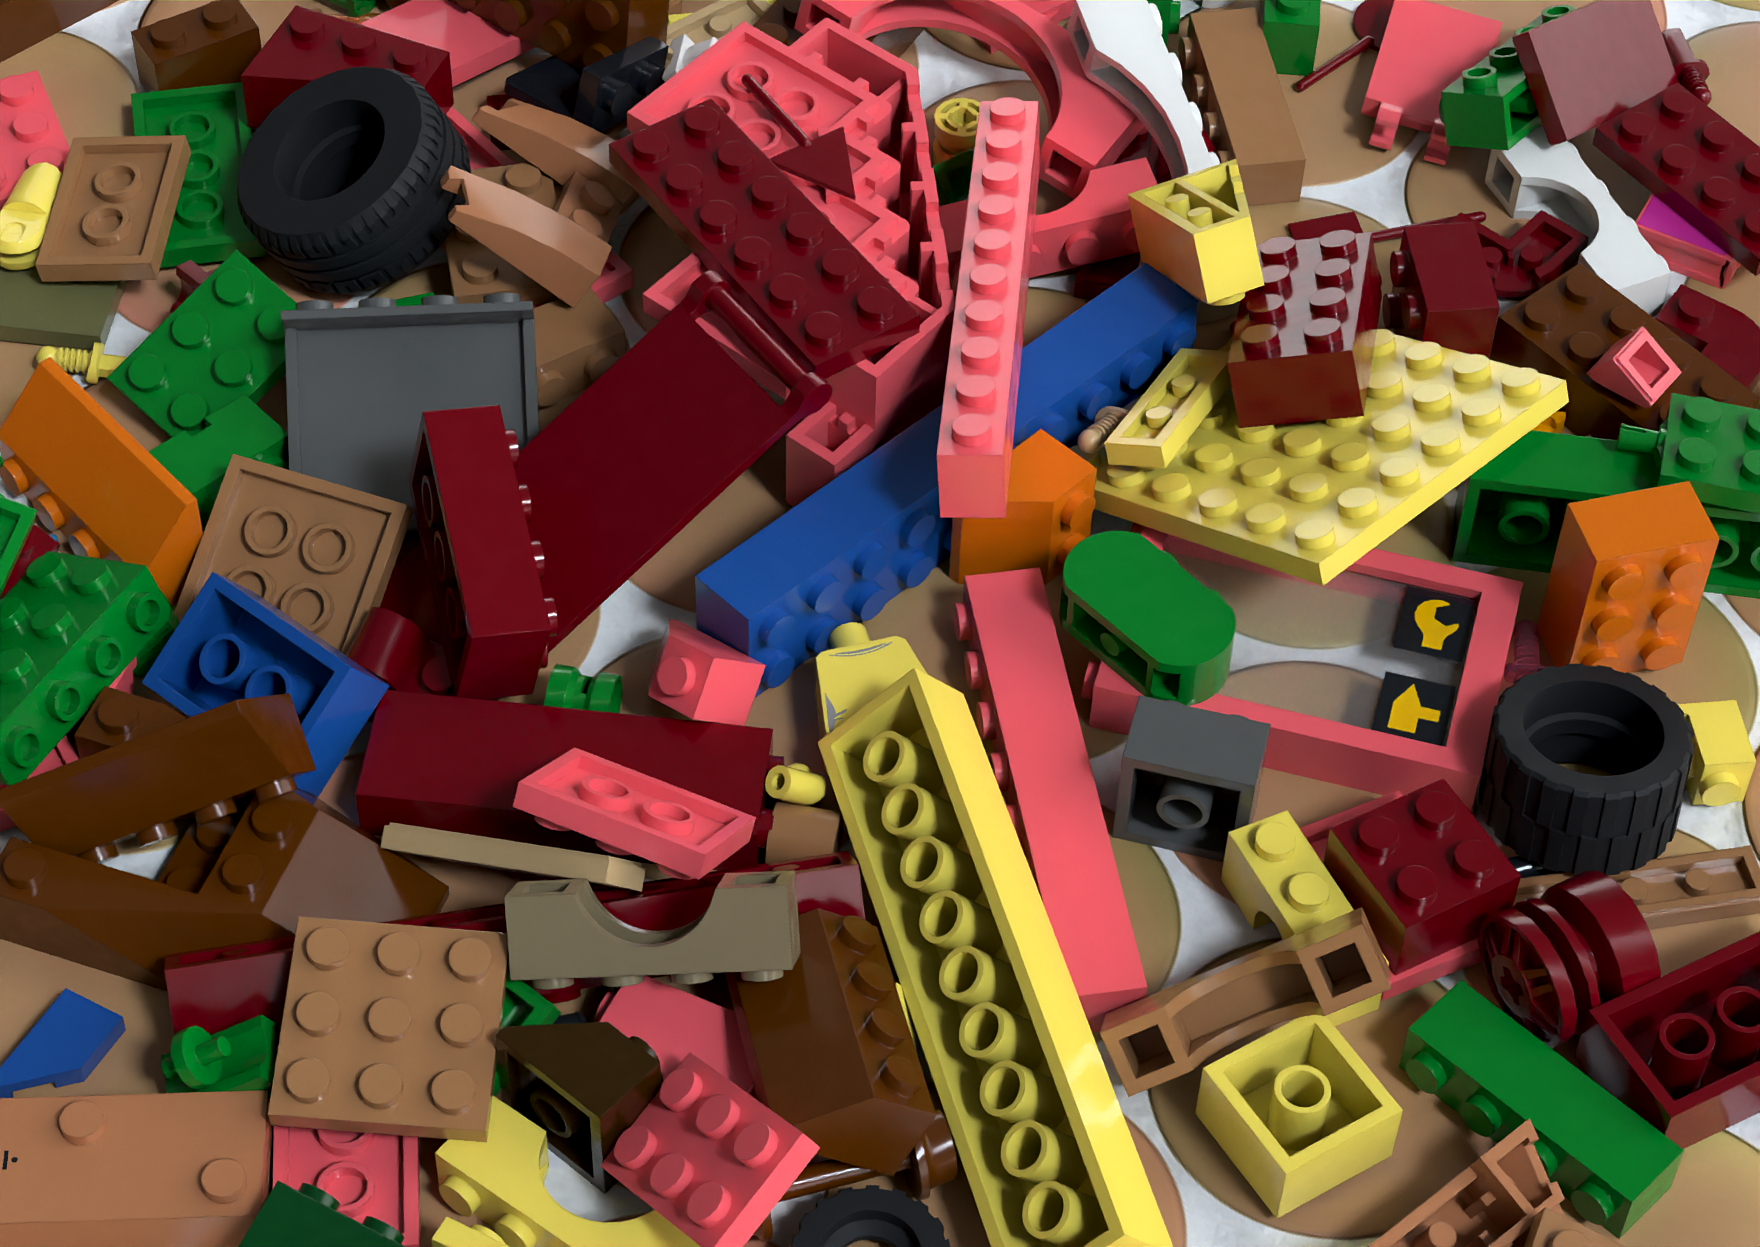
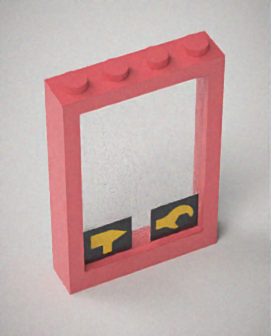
M1133 522L1130 532L1141 534L1159 550L1170 553L1178 561L1180 567L1205 587L1216 590L1226 603L1233 608L1235 614L1236 630L1227 680L1214 696L1190 707L1227 715H1241L1250 720L1271 724L1264 761L1265 768L1384 796L1398 790L1404 796L1444 778L1469 811L1472 812L1486 753L1493 710L1499 695L1523 587L1522 581L1373 548L1322 586ZM1090 660L1081 698L1092 700L1089 726L1128 735L1139 695H1143L1103 661L1100 663Z

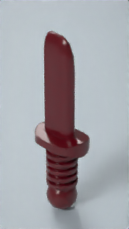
M1680 28L1664 30L1662 35L1679 84L1708 105L1712 97L1705 82L1710 75L1706 62L1702 59H1695Z

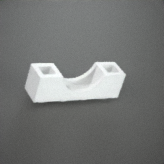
M1543 126L1536 127L1508 151L1491 149L1485 183L1512 219H1532L1539 211L1543 210L1588 236L1587 248L1580 253L1578 264H1583L1652 317L1659 314L1671 280V271L1667 262L1661 255L1656 254L1644 239L1635 221L1625 215L1610 196L1605 183L1595 177L1580 158L1577 148L1572 143L1565 141L1551 146Z

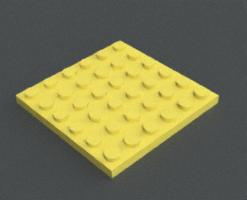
M1377 329L1364 416L1239 428L1232 386L1230 385L1166 468L1144 471L1135 468V466L1111 465L1108 463L1105 446L1099 448L1095 453L1089 454L1083 452L1079 445L1069 449L1097 468L1094 492L1096 500L1095 510L1324 586L1569 402L1567 383L1564 379L1538 373L1537 370L1532 368H1519L1489 360L1484 355H1470L1441 347L1435 342H1422L1393 334L1390 330ZM1233 337L1218 350L1230 351Z

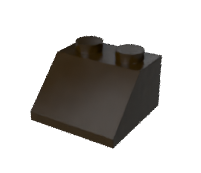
M609 1022L505 1026L495 1035L502 1102L544 1129L547 1134L548 1149L606 1194L618 1180L600 1167V1165L613 1150L621 1134L632 1126L660 1090L661 1067L658 1056L645 1041L636 1036L628 1038Z

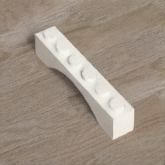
M1076 0L1067 30L1085 76L1111 92L1135 113L1154 137L1168 164L1172 179L1220 164L1217 155L1214 152H1208L1201 135L1203 125L1200 111L1194 102H1188L1182 88L1180 62L1174 52L1168 53L1161 36L1162 20L1157 6L1154 3H1148L1147 0ZM1185 290L1199 300L1196 326L1238 314L1240 301L1224 306H1213Z

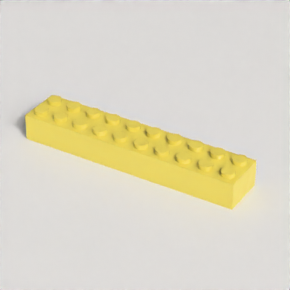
M914 667L817 743L990 1246L1173 1247L964 694Z

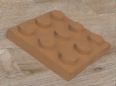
M232 454L174 613L179 622H181L211 573L215 572L253 591L346 655L369 610L372 607H380L414 511L404 503Z
M298 916L268 1110L270 1125L487 1142L497 1064L495 1035L501 1031L509 966L507 933Z

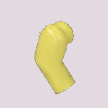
M794 763L788 766L777 765L768 772L765 779L767 793L771 797L785 803L810 807L819 802L827 792L825 777L811 773L810 768L801 763Z

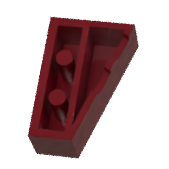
M296 5L241 75L248 127L258 128L273 109L290 94L309 82L337 70L360 66L386 68L409 75L426 89L446 115L454 104L450 52Z

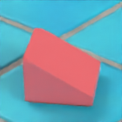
M1642 326L1612 345L1587 372V375L1596 383L1647 409L1656 402L1682 372Z

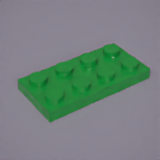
M242 82L131 94L134 136L186 135L191 149L189 163L160 268L178 266L189 260L195 264L225 261L236 249L246 258L265 256L263 246L244 224L237 203L238 173L243 154L252 138L251 127H248Z

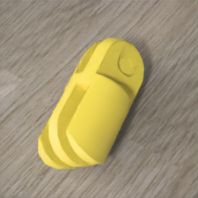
M43 162L36 163L26 169L0 210L1 267L9 270H25L35 266L62 177V173L56 166Z

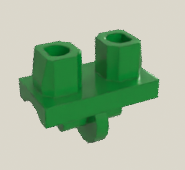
M261 1014L212 1035L201 1027L191 1026L178 1031L172 1038L171 1052L161 1055V1069L165 1077L166 1093L268 1090L270 1098L278 1052L275 1049V1022Z

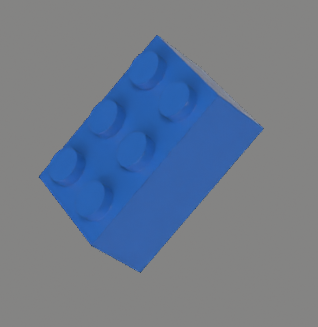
M215 572L211 573L142 681L143 684L189 717L238 699L290 693L316 767L315 771L296 777L294 780L297 789L317 797L321 794L389 688L387 683L253 591Z

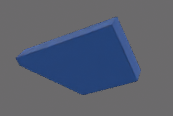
M66 988L0 1067V1098H13V1091L53 1082L56 1088L84 1082L126 1031L123 1016Z

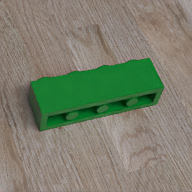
M1460 980L1408 1028L1399 1067L1407 1073L1414 1085L1425 1093L1436 1095L1459 1113L1472 1131L1480 1136L1491 1138L1497 1144L1530 1118L1539 1138L1534 1143V1146L1550 1183L1558 1182L1563 1196L1572 1202L1577 1212L1587 1221L1603 1226L1620 1239L1671 1188L1684 1149L1464 981Z

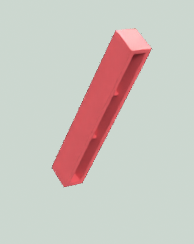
M1040 567L964 576L963 602L953 604V621L957 640H968L970 652H965L964 657L969 690L979 689L982 702H977L976 705L980 739L982 741H992L994 753H989L988 760L1001 792H1004L1007 810L1092 1032H1097L1101 1030L1106 1013L1145 998L1148 987Z

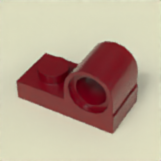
M372 607L349 647L346 656L389 685L387 690L454 696L443 645L429 640L426 634L409 619L388 609Z

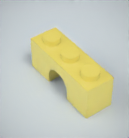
M1288 810L1228 832L1221 881L1252 929L1274 922L1284 940L1354 910ZM1384 956V958H1385V960H1386V962H1387V965L1389 966V962H1388V960L1386 959V957ZM1382 993L1326 1016L1334 1026L1375 1011L1379 1009Z

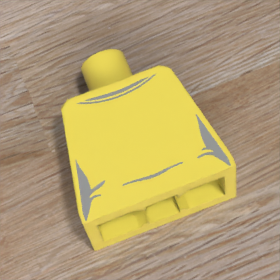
M857 622L842 624L832 631L829 637L832 649L821 651L815 656V701L820 739L833 731L914 667L927 674L906 639L892 636L870 641L865 626ZM824 763V768H825L826 774L828 775V772H827V769H826V766H825V763Z

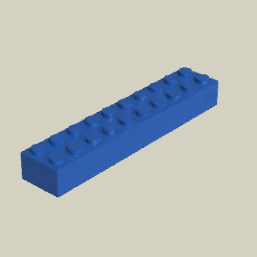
M1144 263L1023 347L1012 450L1039 429L1044 430L1068 448L1078 445V436L1082 431L1087 430L1089 426L1095 423V415L1100 409L1105 406L1123 408L1144 394L1180 348L1193 349V343L1197 336L1195 327L1199 300L1149 264ZM943 404L695 576L697 630L766 665L755 698L768 688H776L783 684L794 669L815 654L830 650L832 647L829 637L838 626L849 622L859 623L862 620H871L880 613L888 601L906 588H914L921 584L930 574L931 570L950 557L953 518H940L937 447Z

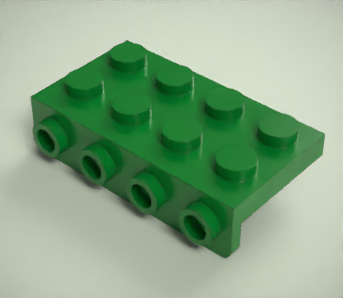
M47 551L28 566L26 574L4 598L0 599V783L2 785L10 786L26 780L94 704L104 686L109 687L168 621L170 606L146 565Z

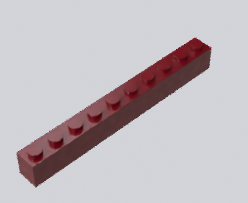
M848 851L707 873L699 880L696 878L690 880L667 878L643 882L642 892L612 887L593 890L600 903L622 922L644 930L663 931L684 926L702 915L709 908L715 889L725 873L795 870L798 915L819 908L844 917L852 915L865 920L859 864ZM505 903L378 922L507 933ZM295 936L166 955L164 971L174 1035L178 1031L191 1026L201 1027L212 1035L262 1014L275 1022V1047H278ZM645 975V976H648V977H650V978H656V977H662V976H668V975ZM601 977L574 978L573 985L559 989H536L532 987V980H521L550 1003L571 1001L581 996V989L604 986L602 985ZM608 986V989L617 993L620 987Z

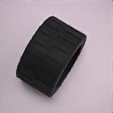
M1566 664V666H1550L1538 669L1533 674H1525L1515 680L1514 685L1502 692L1498 699V705L1494 706L1479 788V804L1483 808L1482 816L1486 824L1495 832L1496 838L1503 845H1508L1515 851V854L1529 862L1534 861L1543 865V868L1555 872L1563 871L1577 875L1583 871H1600L1610 876L1618 875L1622 871H1633L1641 868L1649 860L1658 858L1665 851L1667 843L1672 841L1676 832L1695 746L1692 743L1694 734L1691 724L1684 718V712L1674 701L1672 702L1665 692L1628 672L1623 673L1613 670L1611 667L1601 665ZM1556 763H1578L1594 766L1610 772L1614 776L1584 774L1564 768Z

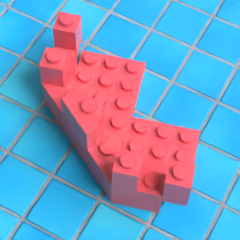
M827 17L789 47L743 21L627 112V130L635 133L711 98L768 158L799 146L794 138L742 84V76L749 74L811 140L844 126L856 196L855 200L786 171H781L920 314V333L827 378V382L833 390L828 403L818 412L807 416L786 435V502L793 507L873 453L876 444L879 442L882 444L887 443L943 404L955 310L954 293L951 290L948 274L949 262L944 231L941 228L938 211L939 199L934 168L931 167L926 118L921 105L918 68ZM691 253L642 294L643 312L660 322L685 298L692 283L702 273L709 271V269L694 253ZM712 311L701 315L695 320L754 381L783 399H787L791 391Z

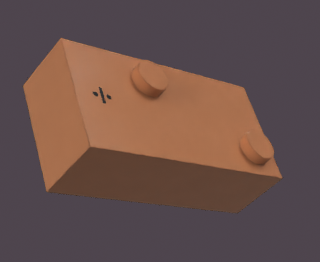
M268 1090L0 1098V1247H238L273 1189L274 1125H270L268 1117L270 1103Z

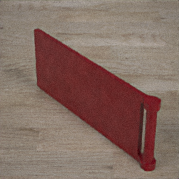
M715 270L702 273L692 283L685 298L519 452L518 466L514 469L518 484H526L530 493L532 514L530 523H527L531 540L540 541L544 554V577L540 579L543 596H552L557 610V634L549 636L547 642L548 653L802 418L818 412L828 403L832 396L833 390L831 385L817 372L809 373L730 294L729 283ZM712 311L791 391L780 407L695 321L698 317ZM420 543L393 568L380 607L409 619L426 634L429 640L443 645L422 544ZM492 698V699H484V700H494V701H498L500 698Z

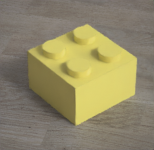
M1310 1015L1296 1018L1203 1067L1195 1114L1273 1215L1279 1218L1392 1156L1403 1110L1327 1016Z

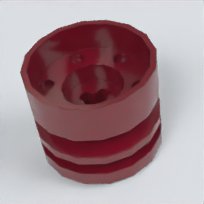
M1583 871L1549 887L1540 899L1525 898L1517 902L1512 909H1501L1488 915L1480 925L1478 944L1482 966L1496 1000L1504 1013L1551 1049L1567 1042L1573 1034L1581 1035L1588 1010L1661 977L1657 948L1646 921L1632 898L1614 879L1600 871Z

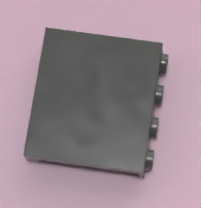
M493 293L485 295L483 303L458 304V298L455 296L433 295L422 298L421 305L396 306V300L377 297L358 301V308L333 309V303L330 301L306 300L296 303V310L280 311L281 322L285 328L289 470L404 503L414 511L408 478L423 411L500 405L505 430L513 429L515 431L519 452L539 434L533 301H521L519 294ZM415 511L404 539L420 538Z

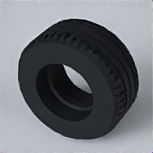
M360 66L337 70L309 82L290 94L270 112L255 131L243 154L238 173V209L249 231L276 263L298 284L317 292L335 294L371 291L395 282L419 267L438 250L452 232L455 225L449 221L448 214L455 205H465L466 202L459 195L442 189L440 180L450 166L471 173L470 156L463 138L426 89L414 78L399 71L386 68ZM369 168L354 184L339 192L354 176Z

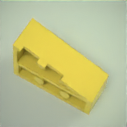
M1236 159L1127 194L1142 262L1149 264L1174 283L1213 306L1236 303L1245 297L1246 291L1264 286L1251 217Z

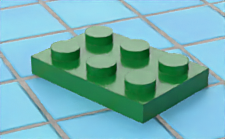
M236 249L107 379L167 436L172 438L185 430L192 437L207 428L205 417L243 394L256 404L286 374L285 328L281 322L280 311L296 310V302Z

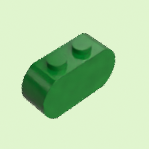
M1129 531L1101 532L1085 538L1072 548L1066 557L1063 567L1059 609L1060 623L1065 631L1145 697L1158 700H1173L1183 705L1191 706L1211 698L1223 687L1230 670L1236 618L1233 608L1226 603L1216 590L1205 587L1180 567L1178 561L1170 553L1159 550L1138 533Z

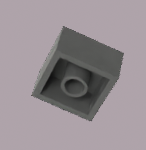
M1139 695L1122 755L1112 837L1224 862L1228 832L1253 823L1271 724L1250 720L1241 715H1227L1190 707L1173 700H1158Z

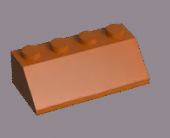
M51 357L43 360L37 366L0 429V452L4 460V464L0 468V476L3 482L14 495L19 496L23 493L33 503L39 519L47 529L52 532L59 529L69 539L70 546L75 555L146 565L159 589L164 592L170 605H175L179 601L203 536L197 498Z

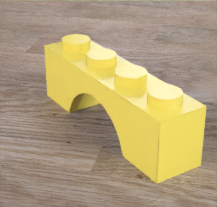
M495 1096L492 1097L487 1142L448 1139L435 1152L439 1192L444 1201L463 1216L469 1217L474 1214L492 1226L496 1234L510 1247H701L656 1210L621 1222L592 1221L565 1210L551 1197L544 1186L549 1172L546 1131Z

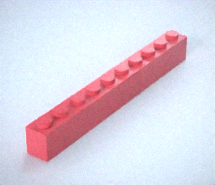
M1003 97L994 101H980L937 447L940 518H1006L1041 162L1039 101H1022L1014 97Z

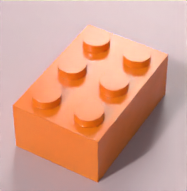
M1690 481L1568 503L1536 627L1555 667L1566 666V664L1601 665L1611 667L1613 670L1623 673H1630L1646 669L1661 670L1672 664L1682 663L1720 539Z

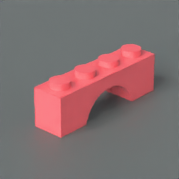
M1147 157L1090 170L1087 184L1077 198L1058 210L1035 215L1029 278L1140 252L1127 194L1157 185ZM968 199L939 206L938 210L947 249L950 286L954 296L957 294Z

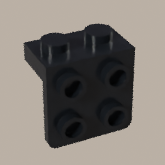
M649 36L583 68L582 71L555 56H551L507 77L504 92L519 101L570 117L602 133L627 120V112L665 83L662 77L665 71L664 67L669 45Z

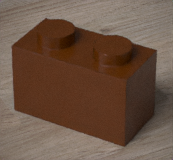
M239 0L212 1L201 7L131 31L139 82L146 92L242 82V73L262 49L259 27Z

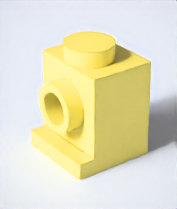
M1727 700L1678 704L1684 712V718L1691 724L1694 734L1692 743L1695 746L1686 784L1692 805L1723 806L1731 802L1743 801L1756 765V759L1737 701Z

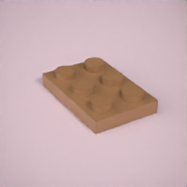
M186 135L73 138L35 264L42 282L157 280L191 155Z
M532 163L471 169L472 174L520 192L552 210L557 202L553 179ZM456 225L443 242L452 295L458 298V304L483 303V297L493 293L519 294L521 301H533V305L549 303L558 299L556 295Z

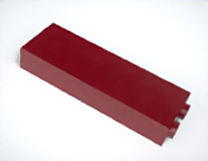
M387 690L377 705L355 795L360 827L372 835L383 836L384 825H389L392 822L600 854L633 862L657 864L634 854L617 855L604 851L596 845V839L573 830L556 831L545 828L534 820L535 815L513 807L519 781L575 747L756 817L750 842L713 869L720 871L758 865L760 848L766 849L768 832L772 830L774 815H772L774 809H767L769 794L766 791L765 779L773 767L777 765L784 766V756L773 755V729Z

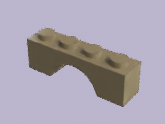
M795 870L725 873L715 889L709 908L702 915L684 926L663 931L636 928L617 919L600 903L587 879L519 881L504 897L511 980H532V987L536 989L565 988L574 984V978L601 977V982L604 986L624 987L643 982V975L671 974V981L673 983L698 984L712 980L714 978L713 973L741 972V979L745 981H771L783 977V970H792L801 953Z

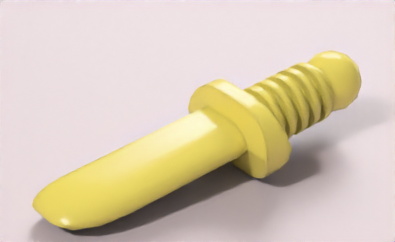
M94 342L90 353H88V350L82 352V349L76 351L75 348L70 350V348L66 347L64 350V347L56 349L50 345L44 346L37 352L36 360L39 364L51 357L65 372L68 369L69 372H74V370L76 373L81 371L82 374L87 372V383L97 384L99 377L107 378L127 357L104 354L105 345Z

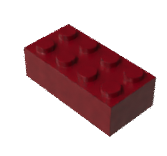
M1336 230L1326 233L1320 238L1294 240L1290 237H1274L1264 241L1262 244L1256 245L1264 286L1246 291L1245 297L1240 300L1227 361L1239 428L1364 416L1382 300L1372 232L1355 234L1349 230Z
M500 405L423 411L408 478L454 697L492 699L532 694L539 670L546 668L548 664L547 642L549 636H555L558 629L557 610L552 596H543L540 579L544 577L545 569L542 545L539 540L530 539L527 523L531 521L532 514L529 489L526 484H518L514 468H517L519 462L517 436L513 429L505 430Z
M1760 931L1588 1010L1574 1057L1593 1081L1682 1149L1760 1112Z

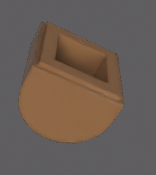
M776 802L772 813L774 815L773 827L768 832L765 864L838 853L844 829V819L841 812Z

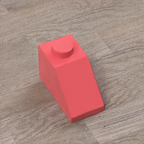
M669 619L648 678V696L693 720L745 726L766 665L679 620Z

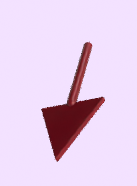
M743 75L741 79L742 84L799 144V146L769 159L783 171L855 200L856 196L844 126L811 140L751 75Z

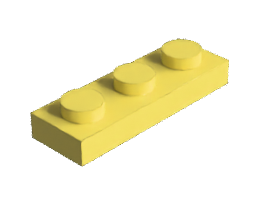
M1180 348L1104 442L1108 463L1111 465L1135 466V468L1144 471L1166 468L1231 385L1227 366L1230 351Z

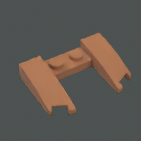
M513 98L508 99L501 110H496L488 105L481 106L471 121L563 185V189L552 210L520 192L450 166L440 180L441 187L459 195L465 200L466 205H455L448 214V219L574 308L600 277L612 249V246L608 244L609 238L623 205L635 192V189L609 162V144L616 140L570 117Z

